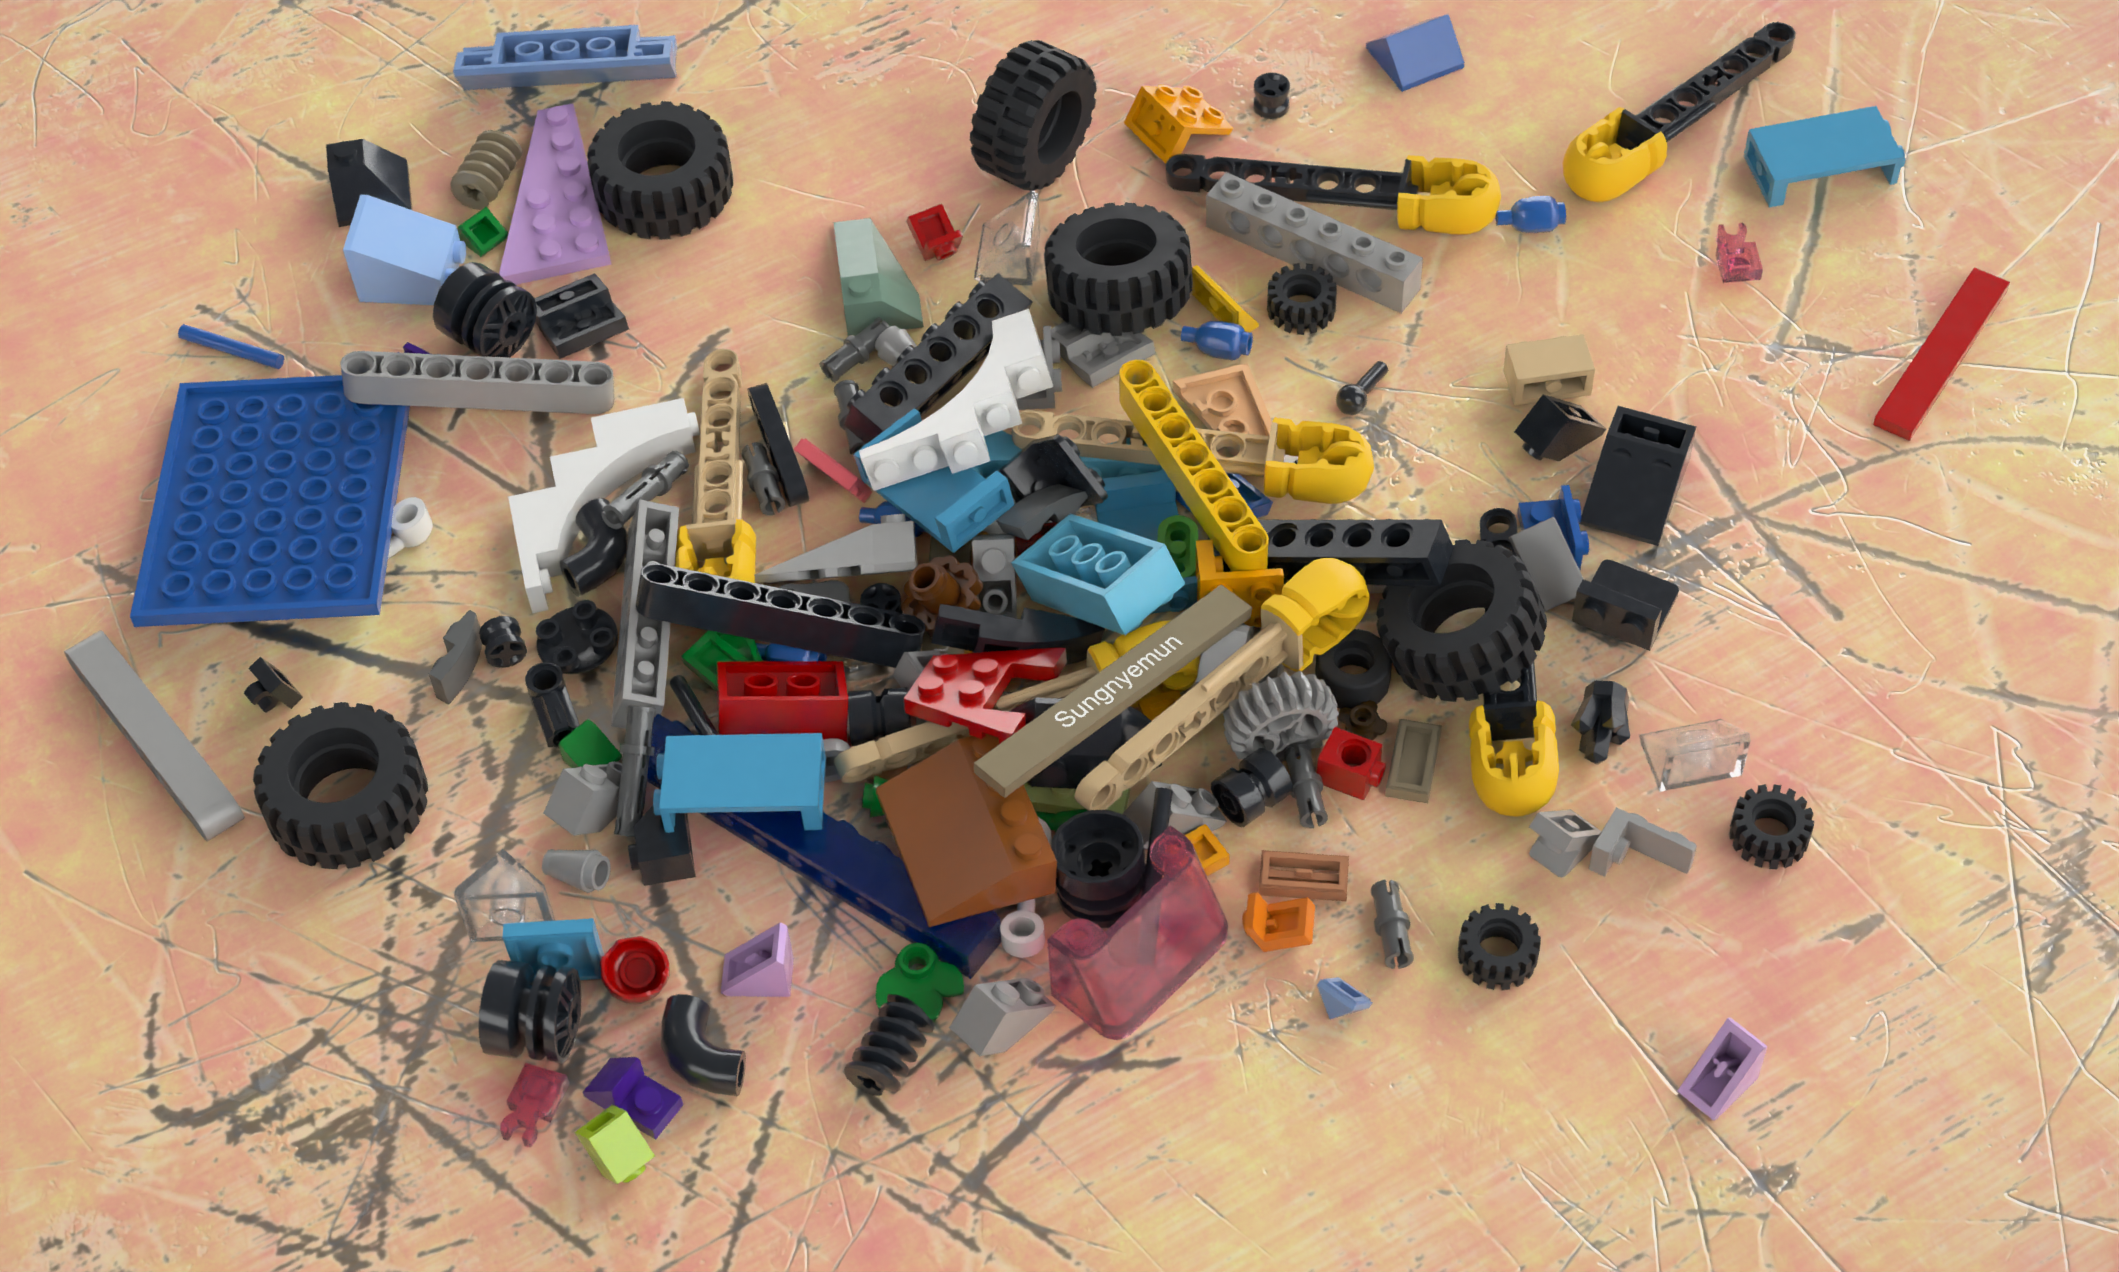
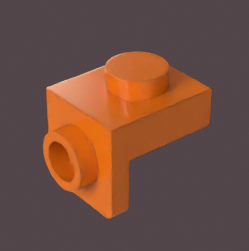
M1258 892L1249 893L1247 909L1242 915L1244 931L1263 952L1311 945L1315 905L1308 897L1267 904Z

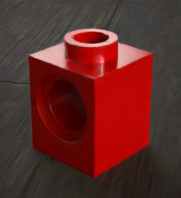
M1334 727L1317 761V774L1322 778L1323 786L1364 801L1371 786L1377 788L1385 773L1386 763L1381 762L1382 744Z

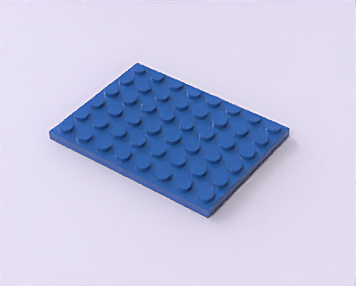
M342 375L180 383L130 613L133 626L148 627L380 615L392 535L393 508L397 500L410 406L351 402L344 395Z

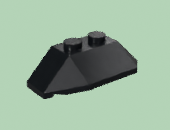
M1035 697L1009 712L1025 713L1027 725L1062 699ZM1129 706L1026 783L1032 787L1077 789L1079 783L1088 773L1104 760L1108 761L1117 749L1148 725L1151 720L1143 713Z

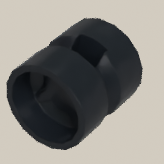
M907 687L884 689L881 696H876L872 690L848 691V718L852 746L872 740L876 742L881 737L911 728V716L905 713L904 697L908 693Z
M1258 748L1240 761L1239 771L1231 767L1211 782V791L1224 815L1237 826L1245 827L1265 812V806L1273 807L1293 792V784L1290 775L1281 761L1269 750Z

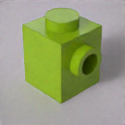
M614 1105L608 1107L574 1132L602 1176L616 1184L620 1182L627 1183L637 1178L645 1171V1164L655 1157L627 1111Z

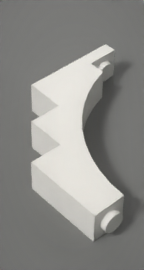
M684 398L591 417L597 447L551 456L550 461L555 487L508 496L525 589L532 613L548 610L546 594L553 592L550 577L563 575L560 561L568 557L573 542L580 531L575 522L576 515L586 503L597 498H606L622 484L643 472L648 466L657 465L672 451H678L683 455L696 452L693 436L700 435L695 412L687 413Z

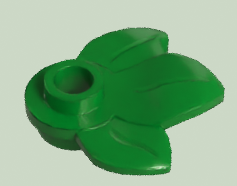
M912 943L905 946L895 960V967L880 976L876 986V1004L878 1009H880L887 1002L888 994L900 995L919 1006L935 1022L943 1008V997H957L964 994V980L959 969L955 965L939 961L938 955L933 949L922 943ZM915 964H922L925 966L924 968L919 970L910 969Z

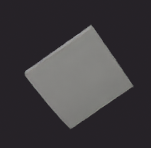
M1063 322L1051 329V340L1059 339L1060 356L1092 388L1119 374L1120 368L1124 363L1131 360H1145L1156 354L1154 342L1142 333L1133 335V332L1122 333V336H1111V333L1096 335L1091 334L1088 329L1083 331L1076 329L1070 322Z

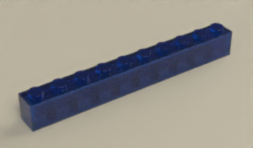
M659 713L654 717L651 747H655L654 756L650 755L647 782L661 789L662 779H658L657 755L658 753H665L666 736H691L694 734L682 722L678 720L670 721ZM801 811L700 813L907 941L927 945L936 952L940 961L955 965L961 974L969 979H972L1001 944L1000 918L994 910L929 927L902 859L895 856L884 843L877 840L872 842L860 835L856 828L845 820L837 821L823 811L822 830H804Z

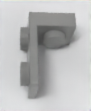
M1616 807L1593 845L1589 870L1605 877L1613 862L1620 865L1628 849L1632 848L1683 873H1688L1692 867L1697 846L1680 833L1669 832L1648 822L1638 814L1628 813Z

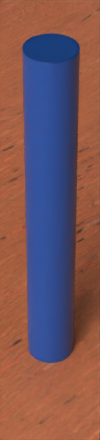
M186 324L181 325L178 331L180 339L276 369H280L284 364V355Z

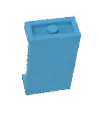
M1877 106L1749 129L1744 151V158L1769 208L1784 205L1789 183L1881 167L1889 184L1892 185L1897 184L1901 167L1905 165L1904 150L1901 145H1897L1891 134L1889 122L1883 119Z
M914 408L901 419L895 421L893 425L872 441L866 443L860 450L890 439L922 421L920 412ZM858 450L853 455L861 479L872 488ZM947 466L876 490L879 495L953 553L1015 505L1008 479L1004 475L995 471L985 479L972 468L952 474L950 467Z
M1164 470L1102 478L1105 483L1104 490L1107 492L1108 498L1103 503L1094 504L1098 523L1156 542L1160 523L1170 516L1179 515L1176 505V487ZM1196 576L1183 578L1185 585L1173 594V598L1168 603L1158 607L1151 614L1168 611L1180 612L1197 602Z
M822 733L666 736L665 753H658L657 776L658 779H662L661 789L654 790L655 816L661 815L665 833L674 832L676 813L801 811L804 830H822L826 754Z

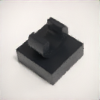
M259 657L249 667V670L259 681L250 684L244 691V694L252 704H258L265 713L272 710L277 705L278 700L292 709L303 698L283 672L262 657Z

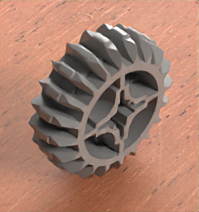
M1301 671L1294 673L1292 676H1288L1286 672L1272 679L1268 676L1266 681L1259 684L1253 682L1250 690L1238 692L1239 699L1229 702V709L1223 714L1225 719L1223 723L1225 728L1224 734L1238 759L1246 758L1258 748H1265L1272 752L1281 762L1286 761L1284 752L1292 745L1296 757L1300 756L1297 744H1306L1311 749L1322 747V740L1328 739L1332 729L1338 726L1337 716L1339 715L1335 697L1324 679H1317L1315 674L1304 676Z

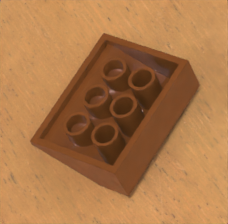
M986 734V737L983 739L974 736L958 739L876 788L877 798L929 927L1056 893L1057 860L1024 784L1004 798L974 773V762L999 745L998 737Z

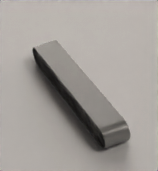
M353 351L346 354L340 362L344 395L351 402L360 404L601 414L609 411L614 405L613 370L610 366L601 362Z
M102 630L64 651L67 660L78 677L206 841L211 840L245 818L238 803Z

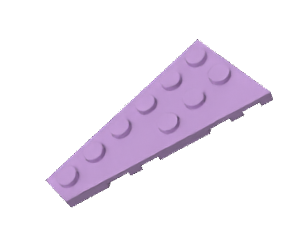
M573 103L542 109L537 112L499 275L505 280H510L516 285L612 265L598 205L593 193L587 159Z

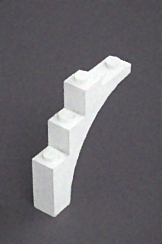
M1029 309L992 321L993 339L985 361L978 373L965 388L946 405L917 425L890 439L859 450L862 464L873 491L947 466L950 467L951 473L954 474L990 462L984 436L1022 424L1016 399L1053 387L1041 342Z

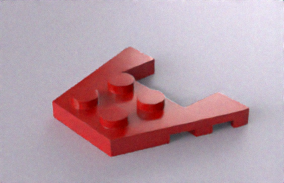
M1066 648L933 655L904 697L905 713L947 728L952 726V722L968 727L969 735L983 739L986 737V734L998 737L999 744H1001L1026 726L1025 713L992 710L1011 679L1024 678L1049 681L1058 678L1067 663Z

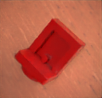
M942 204L908 216L906 222L924 261L934 257L937 260H944L958 251L957 249L960 246L963 235L960 230H954Z

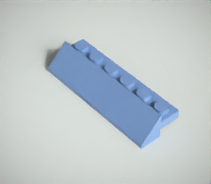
M639 25L497 33L494 46L463 48V52H457L453 72L454 77L464 90L677 78L675 67L677 55L676 35L640 37Z

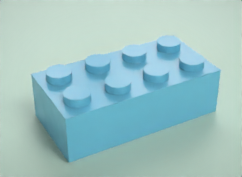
M1071 513L1011 562L1032 601L1122 635H1126L1139 628L1147 616L1158 607L1168 603L1173 598V594L1185 585L1165 544Z

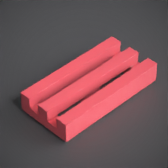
M806 438L801 439L795 446L794 450L863 503L872 494L871 488Z

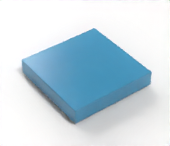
M594 918L503 924L502 938L510 961L524 962L532 965L535 977L542 966L551 965L556 968V971L561 967H570L578 970L580 980L602 979L600 961L604 952Z

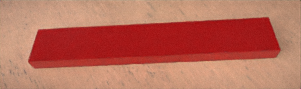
M1975 267L1973 268L1876 414L1874 426L1908 441L1911 440L2007 293L2009 281Z

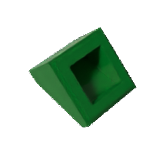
M487 207L457 227L460 241H464L465 245L480 257L506 240L509 234Z
M590 719L585 720L559 743L562 759L571 768L583 767L585 764L593 766L609 764V762H618L622 758L619 750Z

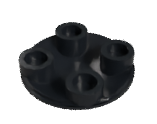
M590 600L579 601L574 607L564 609L550 619L542 620L536 627L537 652L541 661L554 663L559 666L563 674H580L598 667L612 654L618 640V630L613 618L604 610L597 608L596 604Z

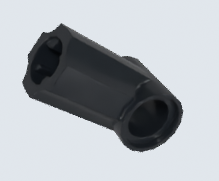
M549 662L538 663L527 671L525 682L548 747L559 748V743L580 724L559 666Z

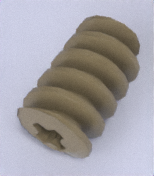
M495 130L482 132L451 180V190L455 198L471 209L482 210L485 207L488 208L489 202L497 198L498 191L503 188L504 181L509 178L510 171L515 168L516 161L521 158V146L514 138L503 132Z

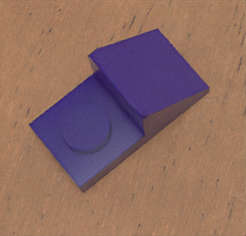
M637 1057L610 1058L582 1092L585 1098L605 1110L614 1105L627 1111L636 1127L655 1140L683 1106L680 1095L644 1074L641 1060Z

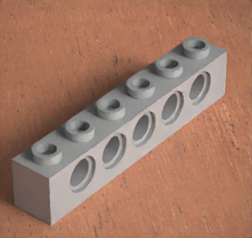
M1227 172L1206 195V227L1291 265L1300 263L1301 269H1306V263L1313 264L1314 271L1320 266L1325 269V275L1330 273L1333 276V282H1336V285L1399 313L1405 310L1420 290L1423 258Z
M639 499L628 528L611 722L613 727L626 729L628 705L656 708L652 727L653 734L664 708L670 622L642 616L635 609L640 573L644 566L648 564H664L675 567L679 507Z

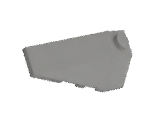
M905 514L880 516L881 524L869 525L755 574V583L762 584L913 571L918 566L914 522H905Z

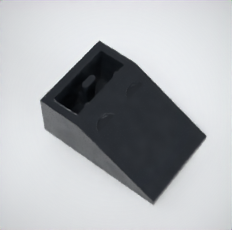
M1618 406L1605 438L1579 524L1659 546L1691 457L1696 426Z

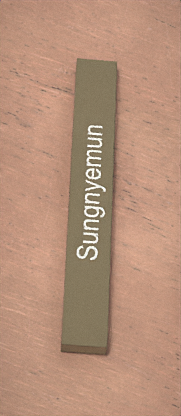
M1221 584L974 762V773L1001 796L1007 797L1250 619L1252 607Z

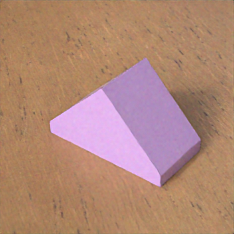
M780 922L725 954L721 994L726 996L790 997L794 956L787 925Z
M1727 1018L1677 1092L1712 1120L1718 1119L1758 1079L1768 1046L1732 1018Z

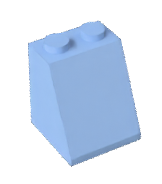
M360 195L343 247L359 302L434 305L439 289L445 280L466 259V245L464 241H460L456 225L369 195Z

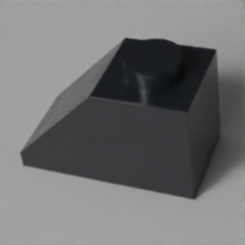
M1543 394L1514 432L1525 442L1522 447L1532 457L1538 460H1542L1544 457L1561 461L1602 436L1607 429L1581 405Z
M652 806L634 826L636 844L628 845L632 871L640 869L644 886L696 877L688 814L676 813L674 832L665 833L661 815L655 816Z

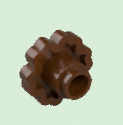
M951 555L943 558L935 557L929 563L920 564L912 571L909 580L903 588L908 598L902 603L901 609L903 613L921 619L925 623V632L932 637L940 604L978 611L981 607V601L977 595L982 591L983 583L979 579L976 570L969 563H959Z

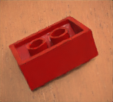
M843 661L717 662L718 734L822 733L823 740L840 739L847 743L848 694Z

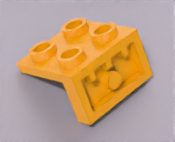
M1163 84L1158 85V87L1141 86L1123 122L1165 164L1171 157L1182 154L1191 134L1230 135L1233 127L1224 119V114L1220 110L1211 107L1202 98L1203 94L1191 86H1184L1183 88L1169 87Z
M1196 540L1195 576L1197 579V602L1222 584L1252 607L1251 618L1244 623L1248 626L1261 627L1262 604L1272 595L1282 594L1284 586L1283 569L1223 572L1222 556H1214L1213 540Z

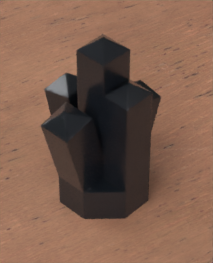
M1595 680L1586 686L1583 702L1571 723V726L1581 734L1579 751L1585 754V759L1596 765L1607 759L1610 742L1621 745L1630 738L1627 717L1629 705L1627 688L1615 681Z

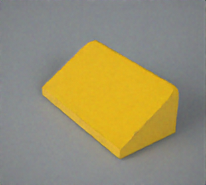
M1198 265L1192 267V295L1219 321L1241 325L1245 332H1251L1258 328L1259 323Z

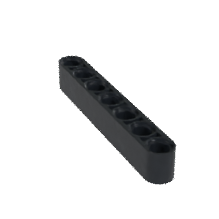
M648 564L642 568L635 603L637 612L650 619L893 668L897 667L904 652L921 651L926 629L925 623L921 619L905 613L664 564Z

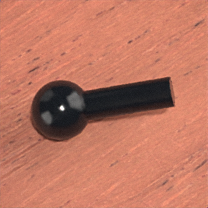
M1377 361L1356 384H1347L1340 388L1336 395V404L1339 410L1347 415H1356L1362 412L1367 405V394L1388 373L1387 365L1382 361Z

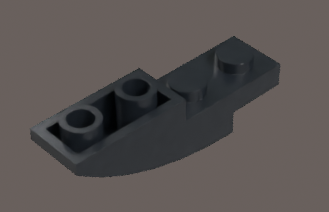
M940 604L931 643L972 651V653L1066 648L1067 665L1086 660L1088 648L1101 643L1105 628L1079 618L1030 608H1024L1021 619Z

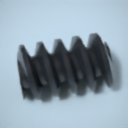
M888 994L887 1002L879 1009V1017L871 1022L870 1032L864 1034L861 1047L855 1049L852 1056L853 1061L844 1068L846 1078L855 1087L874 1096L882 1095L884 1090L891 1092L899 1091L901 1084L893 1075L907 1077L909 1068L903 1061L912 1063L918 1058L917 1052L911 1046L924 1047L927 1040L921 1032L931 1033L935 1029L933 1021L919 1006L911 1000L896 994Z

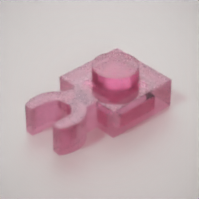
M1738 223L1735 235L1728 234L1723 224L1718 226L1715 256L1723 283L1761 280L1763 267L1755 242H1745L1747 227L1744 223Z
M525 1063L506 1101L509 1110L515 1112L508 1114L501 1122L500 1132L503 1140L509 1141L515 1129L526 1128L522 1136L524 1145L530 1148L538 1138L536 1126L538 1119L548 1122L552 1121L570 1084L567 1075Z

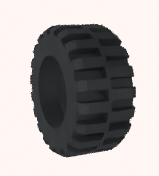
M1031 40L1020 43L1018 47H1014L1007 52V57L1001 59L995 66L996 70L993 75H989L985 83L984 92L979 95L976 103L978 107L976 113H973L971 122L973 130L970 132V142L972 143L970 149L981 170L1025 191L1039 190L1054 183V178L1060 177L1065 172V167L1068 163H1072L1078 147L1082 146L1084 142L1085 132L1090 127L1092 121L1091 113L1095 109L1096 104L1094 94L1097 92L1094 73L1085 60L1044 41Z
M661 101L659 105H651V102L641 104L640 108L634 110L631 107L625 109L618 118L613 116L604 124L605 129L600 128L588 148L587 165L599 212L604 215V219L611 225L618 226L619 230L629 235H632L634 232L640 238L650 239L651 236H659V239L663 240L671 239L670 235L680 234L682 237L691 234V229L696 227L701 229L709 224L711 217L716 218L724 209V205L728 203L732 194L733 173L726 135L723 134L720 125L711 119L708 114L700 109L694 111L693 107L687 104L680 103L679 106H676L671 101ZM662 165L681 166L675 171L662 175L640 174L650 168Z
M1125 202V205L1107 203L1104 204V207L1096 209L1094 206L1086 208L1082 214L1077 215L1074 213L1067 217L1064 222L1065 224L1060 223L1045 244L1044 262L1050 305L1066 323L1070 322L1074 328L1081 331L1088 329L1091 334L1102 335V333H1111V336H1122V333L1133 332V335L1143 333L1145 328L1152 327L1155 329L1163 325L1165 319L1171 320L1190 298L1193 280L1189 236L1176 219L1174 220L1165 211L1158 212L1153 206L1145 205L1140 207L1136 203Z
M1467 539L1455 540L1454 549L1440 586L1386 585L1382 593L1383 599H1380L1376 612L1378 617L1376 623L1378 634L1398 675L1401 676L1403 682L1409 688L1419 691L1420 695L1435 699L1438 695L1441 701L1456 702L1457 698L1461 697L1465 701L1479 699L1480 694L1486 692L1492 695L1501 691L1500 686L1509 681L1512 684L1520 678L1521 670L1524 667L1529 668L1537 657L1535 650L1540 651L1545 639L1544 631L1547 627V616L1530 573H1528L1522 560L1514 556L1512 551L1496 545L1494 548L1491 542L1477 540L1476 544H1471ZM1472 608H1488L1480 619L1464 629L1450 633H1435L1445 620L1461 611Z
M347 702L334 703V707L324 709L321 705L310 709L311 713L302 718L298 714L288 721L289 726L285 730L279 728L270 738L272 745L270 747L264 746L258 757L260 765H257L254 769L255 798L273 839L279 843L281 849L289 856H297L299 862L309 866H315L319 862L323 869H337L338 865L346 864L347 868L361 866V861L371 858L375 862L383 858L384 851L390 847L395 850L405 841L403 835L406 832L409 834L414 832L420 822L418 815H422L425 812L428 801L425 795L428 791L427 778L414 740L410 737L408 729L402 722L394 720L393 715L381 709L374 712L372 706L357 703L356 707H350ZM355 768L376 772L370 783L350 798L331 803L308 800V796L314 787L333 773Z

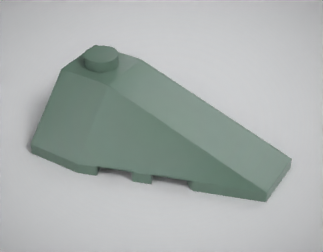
M871 218L833 222L848 336H856L874 322L877 317L882 318V321L885 320L890 327L897 326L899 329L923 328L919 294Z

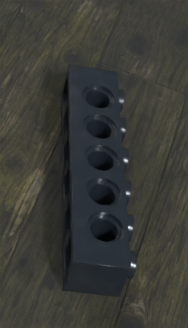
M999 273L987 283L983 280L980 281L970 292L969 299L964 304L959 301L953 305L946 314L945 321L940 326L936 323L932 324L923 334L919 345L916 347L909 345L900 354L896 361L897 364L891 370L888 367L883 368L874 378L872 387L865 392L861 389L851 398L847 404V408L850 411L844 426L866 444L914 408L920 412L922 417L987 357L993 339L992 321L1030 309L1033 302Z
M1442 519L1258 520L1269 538L1267 569H1283L1284 584L1312 561L1322 558H1335L1354 566L1364 577L1366 585L1440 586L1454 549ZM1213 544L1214 556H1221ZM1222 558L1223 572H1232Z

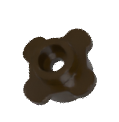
M1364 701L1361 705L1353 708L1343 707L1338 712V720L1345 724V731L1372 741L1377 735H1382L1387 730V722L1378 715V706L1374 701ZM1365 719L1366 722H1360L1359 720Z

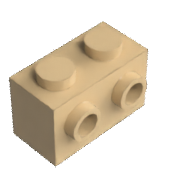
M1584 334L1507 344L1503 371L1513 404L1516 406L1536 403L1543 394L1558 399L1590 396L1595 367Z

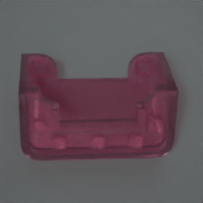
M1171 825L1154 840L1150 848L1151 864L1164 877L1107 931H1104L1089 920L1075 919L1062 925L1047 939L1051 995L1107 1039L1119 1040L1131 1035L1220 950L1227 941L1228 922L1194 845L1185 835Z

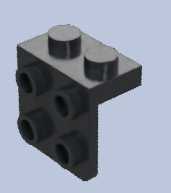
M1059 434L1031 441L998 470L1008 479L1010 487L1021 500L1038 490L1057 484L1086 492L1088 498L1077 510L1083 506L1103 503L1108 498V494L1104 490L1105 483L1101 476L1093 469H1088L1079 458L1080 451L1076 444L1068 437H1062ZM1047 520L1043 528L1046 532H1049L1058 523Z
M1604 560L1601 562L1592 581L1583 579L1576 591L1572 621L1650 651L1678 597L1679 588L1674 583L1612 560Z

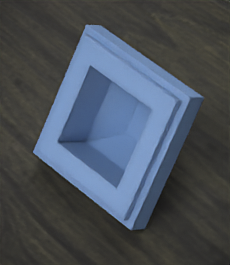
M1339 977L1321 979L1317 984L1329 1019L1369 1009L1372 1005L1371 999Z

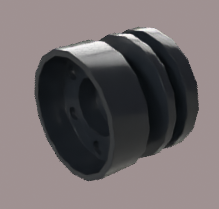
M475 262L460 266L448 276L439 289L433 307L435 327L444 335L459 344L465 345L472 352L483 357L511 358L529 338L536 322L537 314L535 297L527 290L518 287L510 280H505L497 272L485 265Z
M1089 810L1072 816L1060 825L1052 838L1051 849L1057 860V895L1064 913L1074 922L1090 928H1110L1116 922L1131 920L1139 914L1146 864L1143 836L1137 824L1124 814L1111 810Z
M497 960L487 975L479 1009L478 1029L483 1053L517 1058L522 1054L526 1046L529 1057L533 1060L541 1061L546 1056L547 1060L551 1062L564 1063L569 1058L573 1049L581 1016L582 994L578 970L570 967H561L556 971L555 967L544 965L539 969L535 977L532 965L528 963Z

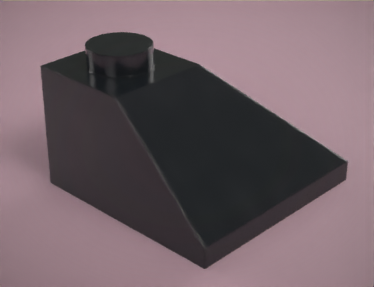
M365 139L326 144L328 174L339 227L351 225L360 195H369L412 210L407 159Z

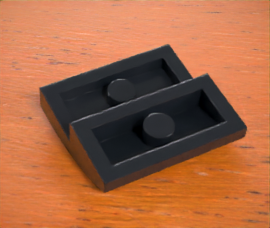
M595 273L535 298L537 305L536 324L559 359L629 330L626 317L612 302L608 288Z

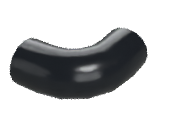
M605 498L591 500L578 511L575 522L587 538L588 543L581 551L560 561V568L564 579L577 597L597 588L615 575L626 558L628 533L624 526L614 529L604 522L602 518L603 508L610 504Z
M687 994L670 996L667 999L661 1022V1047L672 1070L693 1087L716 1094L739 1096L745 1075V1051L714 1046L707 1040L706 1025L710 1007L705 1001Z

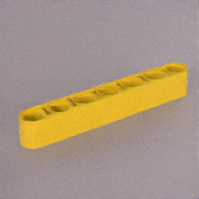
M1131 360L1124 363L1119 371V401L1121 407L1210 540H1213L1214 546L1230 570L1233 572L1267 569L1269 542L1267 532L1157 371L1149 362L1144 360Z

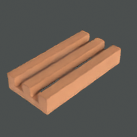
M1262 850L1259 894L1261 896L1308 897L1309 899L1347 901L1349 856ZM1269 866L1296 869L1295 871L1269 869ZM1312 869L1339 871V874L1313 872Z

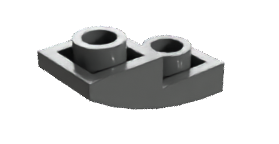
M1062 484L1049 486L1017 502L1011 509L1000 516L996 522L1004 533L1029 540L1043 528L1047 520L1059 523L1070 513L1075 515L1077 509L1088 498V495L1085 491Z
M471 610L450 626L443 637L448 653L444 657L439 658L428 673L436 698L448 705L467 683L482 649L479 635L480 625L476 613Z

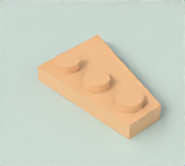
M1248 363L1173 380V391L1209 430L1270 436L1272 420ZM1226 447L1233 456L1239 453L1235 448Z

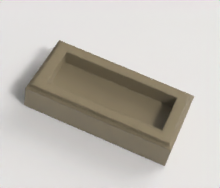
M1399 719L1387 780L1386 797L1428 803L1442 725Z

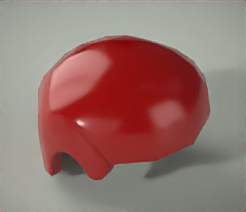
M642 936L618 939L606 954L601 957L600 961L602 983L614 998L627 1004H641L653 999L667 984L670 976L667 954L657 942Z

